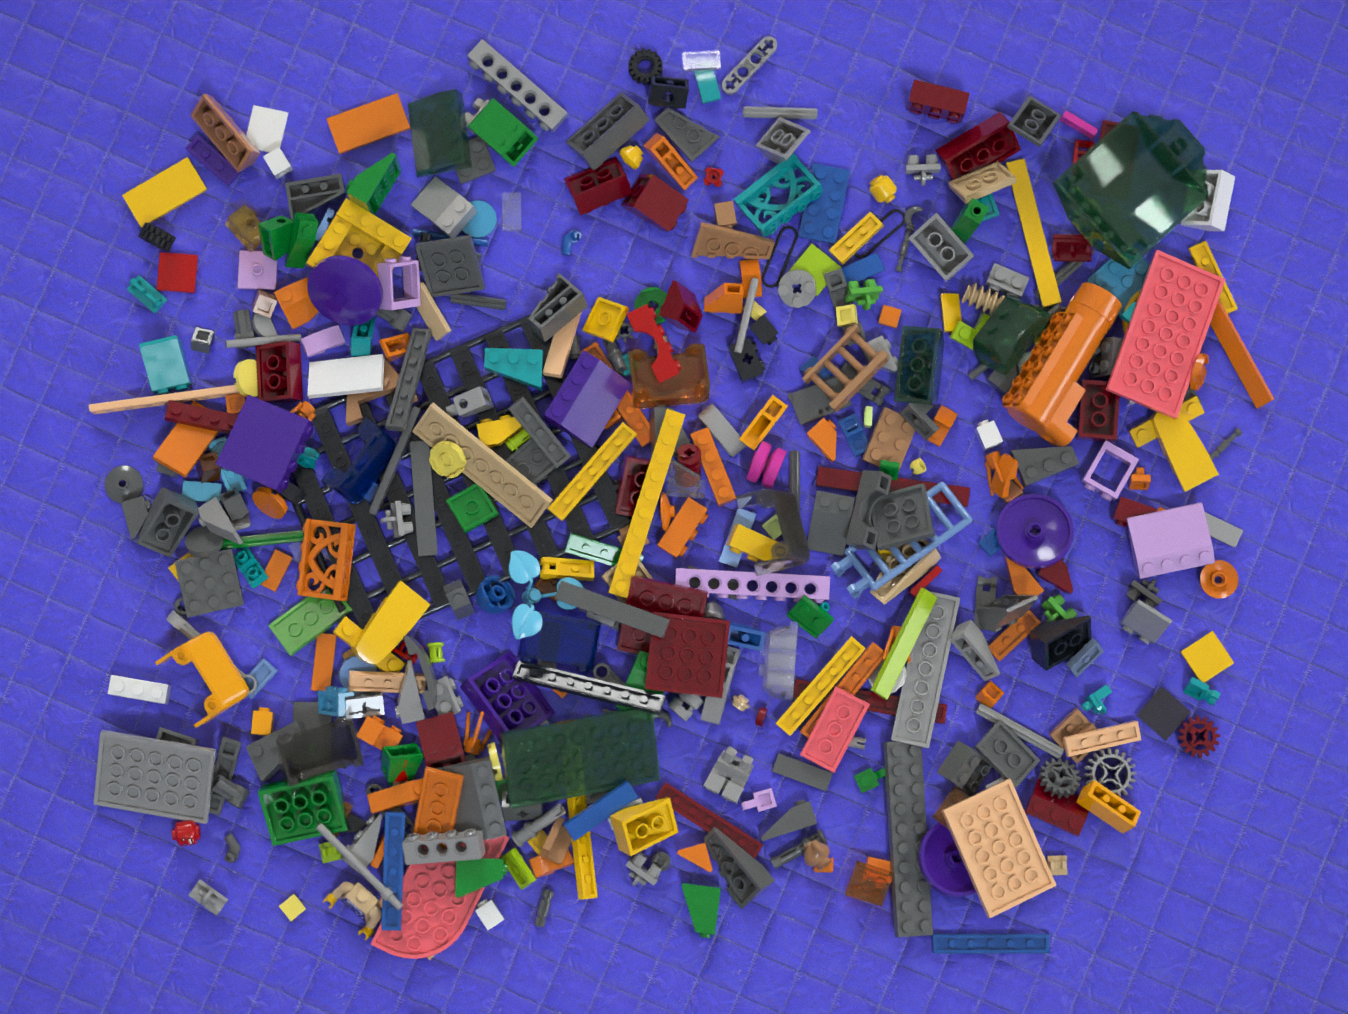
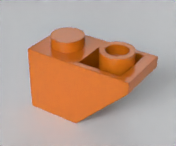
M723 283L704 298V312L742 313L743 284Z

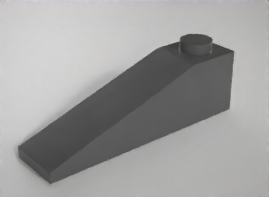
M716 827L703 838L712 859L717 861L721 869L719 871L720 876L725 878L729 886L727 887L728 893L741 909L763 893L775 881L762 864Z

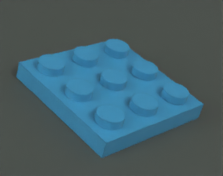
M1128 243L1087 279L1086 282L1104 288L1121 302L1122 308L1117 316L1122 320L1120 316L1123 314L1127 302L1142 288L1149 264Z

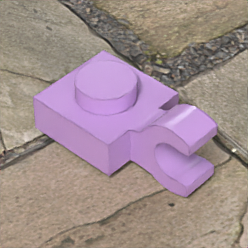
M772 788L752 793L754 799L741 803L743 810L756 807L758 812L777 807Z

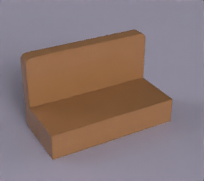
M561 817L555 820L539 855L561 865L572 842L569 833L562 826L564 819Z

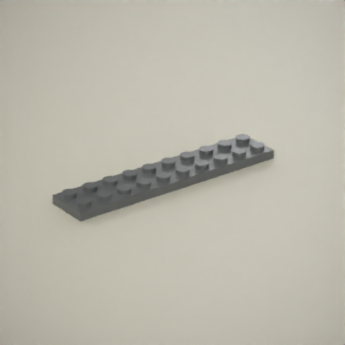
M883 742L895 937L933 935L930 885L923 877L918 863L919 845L927 832L922 747L902 742Z

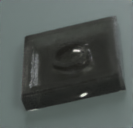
M1161 686L1136 716L1166 741L1191 711Z

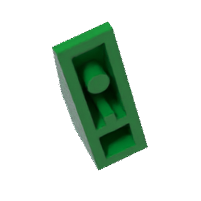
M294 212L285 267L304 269L316 239L319 223L313 214Z

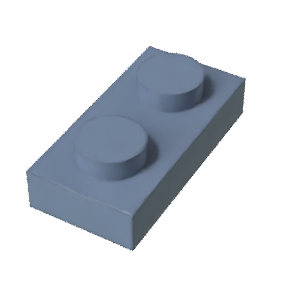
M1092 638L1065 665L1071 674L1077 678L1104 651L1100 644Z

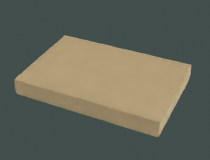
M999 161L948 182L949 188L965 204L972 198L977 200L1017 183L1016 177Z

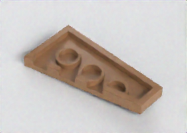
M701 222L691 252V258H698V256H707V258L727 256V258L732 259L734 257L770 259L775 240Z

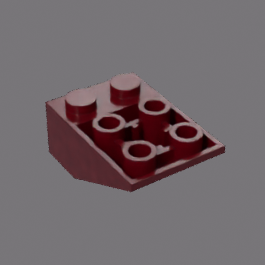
M453 712L416 721L427 767L436 769L466 762Z

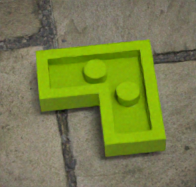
M986 313L981 314L975 328L957 321L950 339L984 356L1000 321Z

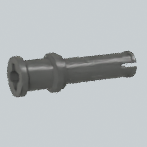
M818 829L817 833L808 838L804 837L799 844L770 858L775 869L777 870V868L803 855L805 845L813 840L827 845L828 843L821 830Z

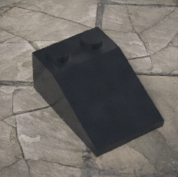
M1081 616L1050 621L1035 627L1030 631L1032 659L1047 671L1077 654L1091 640V617Z

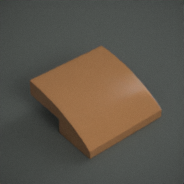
M1075 708L1048 735L1065 752L1063 737L1096 730L1097 728L1088 721L1079 709ZM1088 753L1071 756L1070 758L1078 764Z

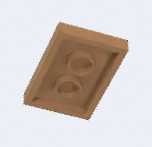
M883 407L862 460L880 468L881 460L900 463L901 467L915 429L899 413Z

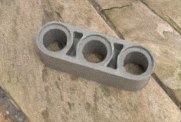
M710 404L697 415L702 424L709 428L713 437L732 458L747 446L739 440L741 436L713 404Z

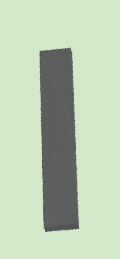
M412 329L385 425L387 430L401 432L406 430L432 336L431 329Z
M415 406L411 410L406 430L402 432L369 509V513L375 517L378 516L412 436V431L422 412L420 408Z
M424 441L410 442L418 557L438 555L432 469L429 462L430 446Z
M562 580L555 596L556 600L660 638H664L670 622L669 619Z

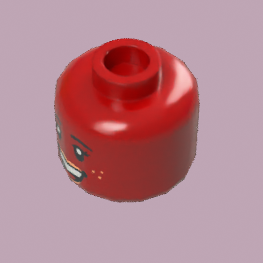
M192 820L178 821L175 824V829L171 830L172 840L177 841V844L181 847L195 845L198 839H201L200 826Z

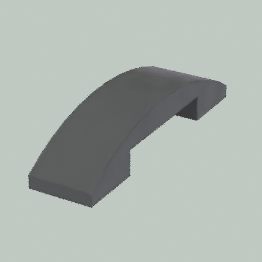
M842 268L823 274L835 313L836 307L853 304L846 303L845 301L848 285ZM858 319L857 325L861 329L858 335L865 341L867 339L864 334L861 322H859ZM850 326L841 327L843 335L845 330ZM851 340L848 343V346L854 345L856 343L853 340Z
M411 635L403 637L409 655L417 653L429 690L422 692L429 711L435 708L437 701V681L434 668L420 643Z
M223 736L213 779L219 774L232 782L242 742ZM213 790L211 793L210 813L220 816L226 799Z

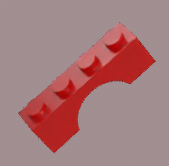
M646 304L627 313L626 315L634 332L650 335L658 345V356L651 365L658 383H664L680 375L679 370L682 368L679 361L672 358L671 353L674 351L669 341L665 343L662 337L665 335L661 324L657 325L654 320L657 315L653 307L649 308Z

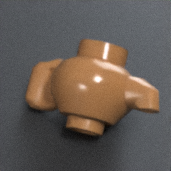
M813 840L805 845L804 861L807 866L823 870L831 863V859L828 857L830 854L829 846L817 840Z

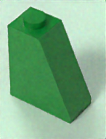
M504 859L456 861L455 897H464L503 880V875H507V863H504Z
M682 883V890L695 932L699 933V937L711 938V934L715 935L721 888Z

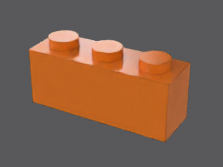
M688 497L657 547L675 559L679 556L683 557L688 549L686 546L689 539L691 541L694 540L699 532L696 528L699 524L703 525L709 515L706 514L708 509Z

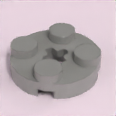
M805 270L789 271L779 282L778 293L780 298L790 307L800 308L806 306L816 296L815 279ZM794 284H795V285H798V284H801V285H802L801 288H800V289L802 290L801 293H799V292L795 293V292H794V288H793V285H794Z

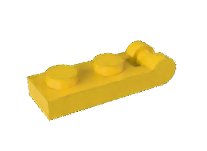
M542 557L540 559V565L542 566L540 578L542 579L571 577L583 581L594 580V561Z

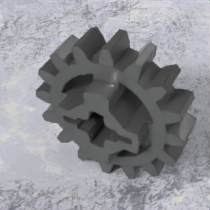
M1051 758L1050 762L1046 761L1039 771L1038 779L1042 780L1040 786H1045L1044 791H1050L1052 797L1054 794H1057L1059 799L1062 795L1068 798L1070 794L1074 795L1080 786L1081 777L1078 776L1079 770H1074V764L1068 765L1069 760H1066L1064 763L1061 758L1057 762Z

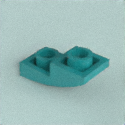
M248 547L243 548L233 556L236 566L253 589L269 578Z

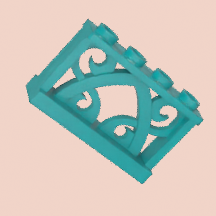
M792 153L786 161L779 163L734 198L736 207L749 219L761 235L766 237L767 235H772L781 224L790 221L794 214L804 210L812 200L818 199L823 192V188L820 182L798 160L797 156ZM798 169L804 176L796 179L794 170ZM785 178L784 182L786 184H780L779 182ZM809 182L811 188L803 193L801 190L806 188V186L802 184L797 186V183ZM772 187L778 189L790 187L787 204H768L771 199L770 189ZM763 194H766L767 197H766L765 201L762 203V201L764 200V198H760V197H761ZM749 205L757 209L755 215L747 209ZM762 211H765L764 219L767 216L772 217L766 223L759 221V215Z

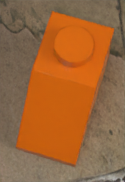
M823 418L807 432L806 436L833 463L836 459V426L831 420L828 419L826 421Z

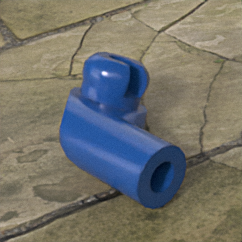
M572 230L563 237L561 255H571V246L582 238L580 231Z

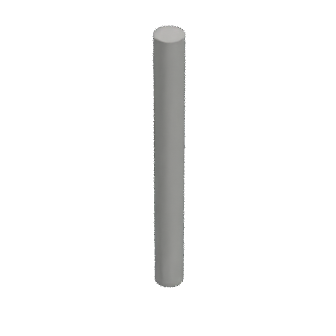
M756 278L751 279L734 349L735 353H742L759 279Z
M301 334L226 340L225 346L226 348L285 341L297 342L301 340Z

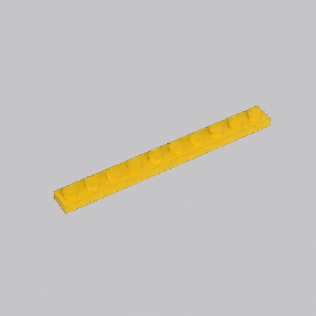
M670 409L666 410L608 591L610 594L627 599L632 575H635L685 414Z

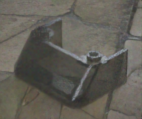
M766 488L736 496L738 509L756 504L763 508L775 506L784 541L772 546V559L754 564L756 576L803 565L809 561L810 550L797 502L792 492Z

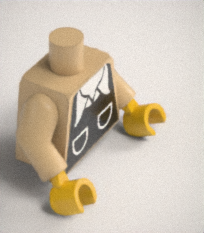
M345 881L332 893H329L322 903L325 901L330 902L331 905L328 908L331 909L340 899L366 923V926L358 932V935L360 936L364 933L366 935L364 940H367L374 934L373 929L382 917L379 900L359 882L352 884Z

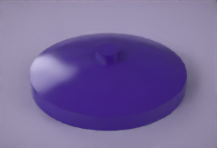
M342 255L327 257L316 264L308 278L307 290L312 304L323 316L335 323L349 326L366 323L376 315L382 304L383 289L379 278L370 267L355 258Z
M1026 494L1010 501L1001 511L996 525V538L1002 552L1012 562L1031 569L1046 568L1059 562L1070 549L1074 535L1072 519L1067 510L1058 501L1041 494Z
M946 821L936 824L925 833L918 849V863L923 877L933 889L945 896L966 897L975 893L974 885Z

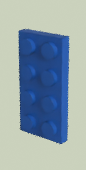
M813 163L811 174L820 182L823 192L818 199L812 200L804 209L798 238L834 245L837 239L850 170Z

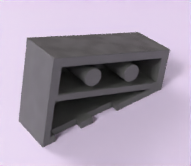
M343 174L285 183L292 221L294 212L310 213L346 194Z
M558 273L556 281L552 287L548 288L546 296L542 301L540 300L528 318L532 331L546 342L588 307L584 294Z
M1072 446L1019 449L1009 452L1010 456L1018 461L1017 473L1024 488L1079 465Z

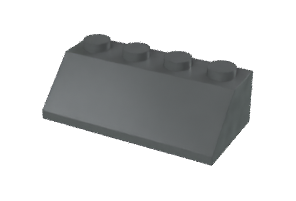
M620 92L566 141V144L586 165L595 170L609 156L614 154L619 147L629 141L638 130L642 129L649 121V118L639 104Z

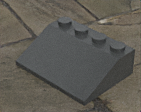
M490 756L436 768L464 776L454 830L457 832H464L472 828L476 829V831L482 830L484 840L507 835Z

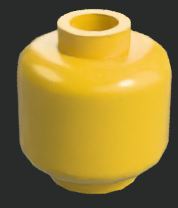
M880 174L869 183L871 185L869 191L878 203L884 201L889 203L896 197L894 194L897 191V187L889 176H882Z

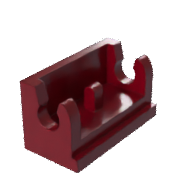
M1053 234L1052 254L1054 261L1092 262L1093 240L1091 235Z

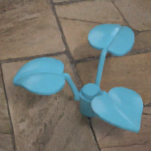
M511 551L509 562L510 577L519 584L529 581L526 587L527 590L522 594V601L525 604L519 605L512 615L515 639H521L535 635L542 627V616L539 612L533 611L535 608L533 604L539 602L541 598L556 596L557 592L541 594L538 589L532 588V578L540 574L539 562L527 552ZM566 577L561 579L564 582L584 588L574 578ZM561 580L557 583V586H556V590H557V591H558L559 585H560V583H561ZM557 600V605L562 609L570 610L577 608Z

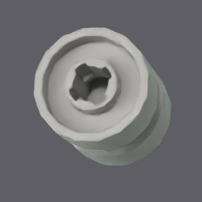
M679 694V697H675L668 706L686 722L693 715L692 710H697L704 701L696 695ZM683 702L688 704V706L685 708L681 705L683 704Z

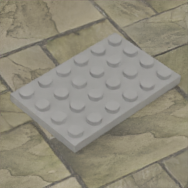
M102 730L99 740L93 805L207 824L209 822L216 749Z

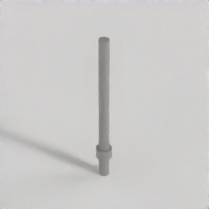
M322 823L316 828L381 893L380 896L385 901L388 900L398 911L403 907V904L393 895L394 892L389 887L386 888Z

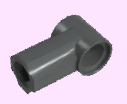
M379 309L376 313L377 316L386 320L389 325L400 332H403L412 318V315L404 309Z
M238 310L233 312L236 329L235 340L256 338L254 329H252L250 311ZM254 346L237 347V349L248 348V347H254Z
M600 663L593 668L595 679L625 685L608 665ZM598 667H604L607 670L605 677L601 678L596 674Z
M219 774L213 779L211 789L224 797L225 801L241 809L250 791L238 784L232 783Z

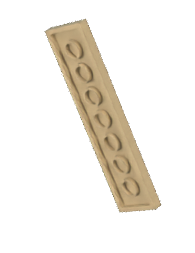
M435 403L428 407L412 431L432 448L441 441H451L457 444L466 456V466L462 472L530 528L536 524L553 500Z

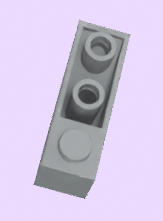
M378 813L376 815L372 814L367 819V826L363 831L360 829L353 837L355 841L351 846H346L366 868L374 858L382 815ZM344 856L340 858L355 872L361 874Z

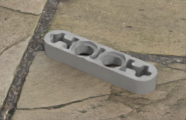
M771 36L764 37L722 81L721 87L726 95H734L777 50L775 38ZM765 42L768 44L772 42L773 49L768 48L763 54L761 51L765 48ZM754 54L761 57L760 63H752L750 60L751 56ZM740 68L748 70L746 77L738 75L737 72ZM734 75L738 81L734 83L733 90L731 88L727 90L726 83L731 84L734 81V77H732Z

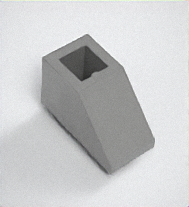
M883 336L866 342L876 352L884 350L891 358L881 370L892 374L898 372L900 365L896 356L892 357L890 353L892 348L888 339L884 340ZM861 348L865 356V359L869 364L871 362V357Z

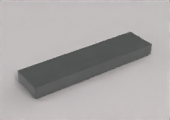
M523 396L508 408L556 469L571 457Z

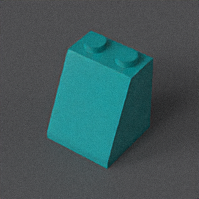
M177 335L139 344L150 387L154 394H168L169 390L173 389L182 391L188 389L187 386L192 385L183 344Z

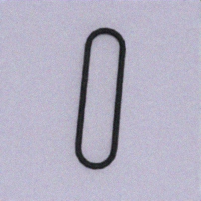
M894 209L890 211L887 215H885L880 220L881 222H883L887 217H889L894 212L901 213L903 216V221L886 237H884L879 243H877L872 249H870L866 254L858 255L855 253L854 256L858 258H864L868 256L886 239H888L893 233H895L900 227H902L905 223L904 212L899 209Z
M791 226L781 229L770 259L762 274V283L768 288L776 287L779 284L798 239L797 230ZM786 229H791L795 232L793 244L777 282L774 285H768L764 280L767 269L782 233Z

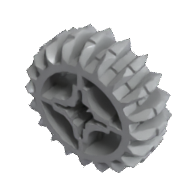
M1107 748V754H1105L1103 749L1099 750L1100 757L1094 753L1095 761L1088 759L1092 766H1085L1086 770H1090V773L1084 774V777H1090V780L1085 782L1086 785L1094 780L1096 781L1095 770L1099 764L1102 776L1097 782L1102 785L1109 781L1118 788L1110 791L1120 798V792L1126 796L1128 792L1125 788L1133 789L1129 782H1136L1135 779L1131 778V775H1137V772L1130 771L1131 768L1135 767V764L1128 765V762L1132 760L1131 757L1124 760L1125 752L1118 756L1119 749H1115L1112 754L1111 748ZM1112 758L1120 763L1110 767L1103 759ZM1122 768H1124L1125 770V780L1123 784H1121L1120 779L1118 777V774L1122 770ZM1107 769L1109 771L1116 770L1113 773V779L1111 777L1104 779L1108 774Z

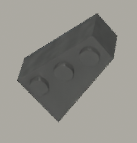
M295 721L245 747L261 782H269L272 776L279 769H282L285 763L292 756H295L311 738L304 723Z

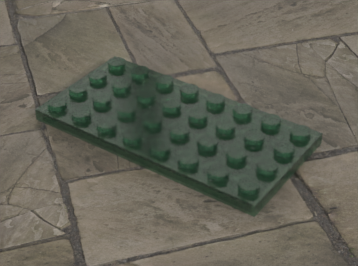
M630 708L500 733L510 809L613 790L626 780L631 786L660 781L654 717L652 713Z

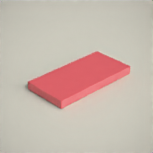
M836 686L800 755L835 773L870 704Z

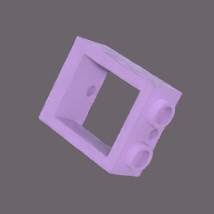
M400 256L399 260L387 258L385 262L377 263L378 278L383 289V300L379 309L397 310L421 306L419 260H412L411 256ZM403 266L404 297L393 299L392 268Z
M1105 440L1081 482L1086 489L1092 492L1096 490L1101 493L1100 496L1105 500L1111 501L1112 499L1115 501L1139 459ZM1104 452L1129 466L1115 492L1090 478Z

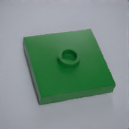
M476 483L446 500L448 507L465 534L498 516V512L486 492Z

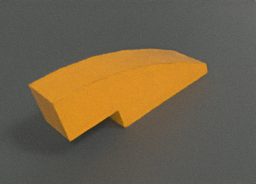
M772 395L739 440L755 451L787 410L788 406Z

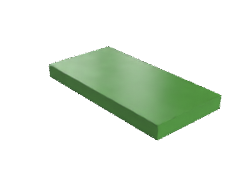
M326 585L322 593L331 594ZM306 597L268 626L288 654L293 656L339 622L344 615L350 614L352 608L346 601H342L346 609L339 613L334 600Z

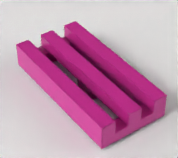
M1065 111L1060 120L1092 140L1098 131L1097 128L1068 111Z

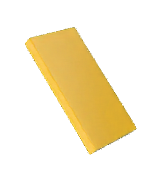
M187 157L122 196L142 228L145 222L151 224L207 191V188Z

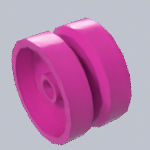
M762 441L758 451L755 452L746 480L756 483L762 473V476H764L761 482L762 487L771 490L787 451L776 448L769 457L772 449L771 444Z

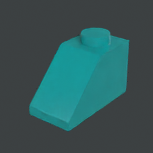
M373 317L366 323L354 325L351 337L352 357L371 355L376 318Z

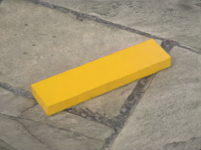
M1206 241L1188 248L1196 267L1223 278ZM1224 282L1219 299L1227 314L1238 310L1226 282Z

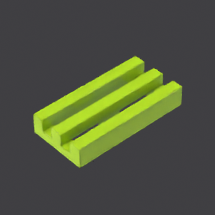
M516 847L500 857L504 859V863H507L508 871L521 890L536 881V878Z

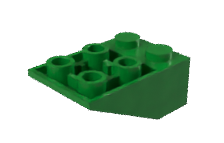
M494 98L486 104L468 125L499 157L513 167L539 139Z

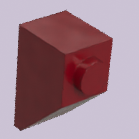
M1121 496L1118 499L1111 520L1115 521V525L1126 528V518L1157 512V509Z
M1063 558L1052 566L1040 568L1036 575L1037 577L1068 595L1073 592L1067 564L1063 562Z

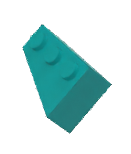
M485 348V371L542 391L543 350Z

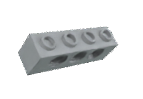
M473 828L467 829L464 832L450 830L438 834V832H429L426 835L412 833L402 842L406 865L482 859L485 854L482 830L476 831ZM459 841L464 842L466 847L460 846ZM440 843L446 844L447 849L442 848ZM421 844L426 845L429 850H424Z

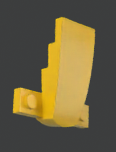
M1192 396L1183 401L1177 419L1154 412L1147 421L1128 430L1136 448L1156 438L1158 439L1163 455L1166 456L1171 470L1176 475L1184 492L1219 475L1204 445L1188 422L1205 413L1197 396Z
M398 581L377 611L372 614L363 630L345 616L333 633L348 644L361 661L374 665L382 672L399 673L405 663L392 654L391 651L417 623L430 604L402 581Z

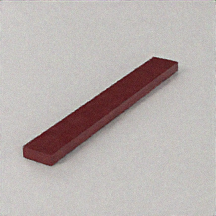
M818 467L816 486L858 492L862 472ZM897 478V481L891 480L889 492L922 483L925 484L928 491L938 483ZM947 485L962 506L968 507L970 488ZM942 491L932 497L936 503L952 505Z
M795 679L792 698L797 699L811 682ZM833 686L819 703H823L836 686ZM858 690L854 695L870 704L867 711L896 716L899 696L890 695L887 700L874 692ZM938 703L934 723L945 724L948 705Z

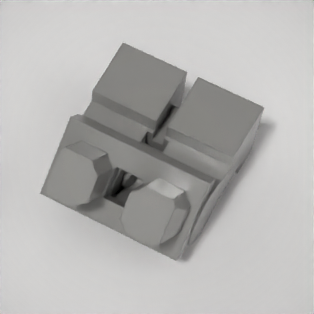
M729 746L726 750L722 751L703 788L717 795L720 790H723L720 797L736 804L754 765H752V757L744 755L743 759L735 756L737 753L736 749Z

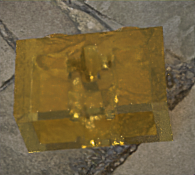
M243 205L228 216L225 224L226 227L249 252H252L261 245L258 224L261 221L256 217L252 209Z

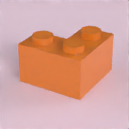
M375 715L372 718L367 716L356 737L380 750L386 746L400 745L404 738L401 735L402 730L393 725L391 728H388L384 725L385 721Z

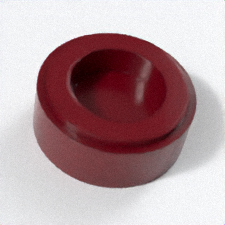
M761 707L755 721L756 726L763 727L768 713L767 708Z

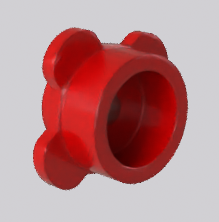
M707 167L705 169L706 178L703 180L704 184L720 187L722 185L721 176L724 174L723 170Z

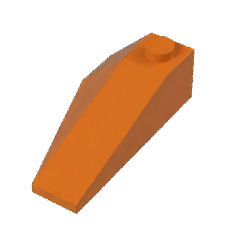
M309 277L274 292L293 330L310 322L319 312L312 304L308 295L307 282Z

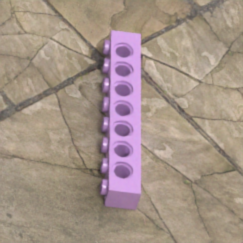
M676 568L675 572L676 585L690 587L689 580L692 577H697L700 580V585L695 589L708 591L707 597H709V593L717 594L718 598H728L729 594H734L737 599H748V595L755 596V600H767V596L775 597L774 601H786V597L794 598V602H798L805 595L809 599H813L814 603H824L825 599L829 600L830 576ZM711 578H716L719 581L717 589H711L708 586ZM735 579L738 582L736 590L728 588L729 580ZM750 580H754L757 583V589L753 592L747 589V583ZM769 581L775 582L777 586L776 590L772 593L766 589V584ZM789 582L794 583L796 586V590L792 594L787 593L785 590V586ZM808 583L813 584L815 587V591L811 595L807 594L804 590Z

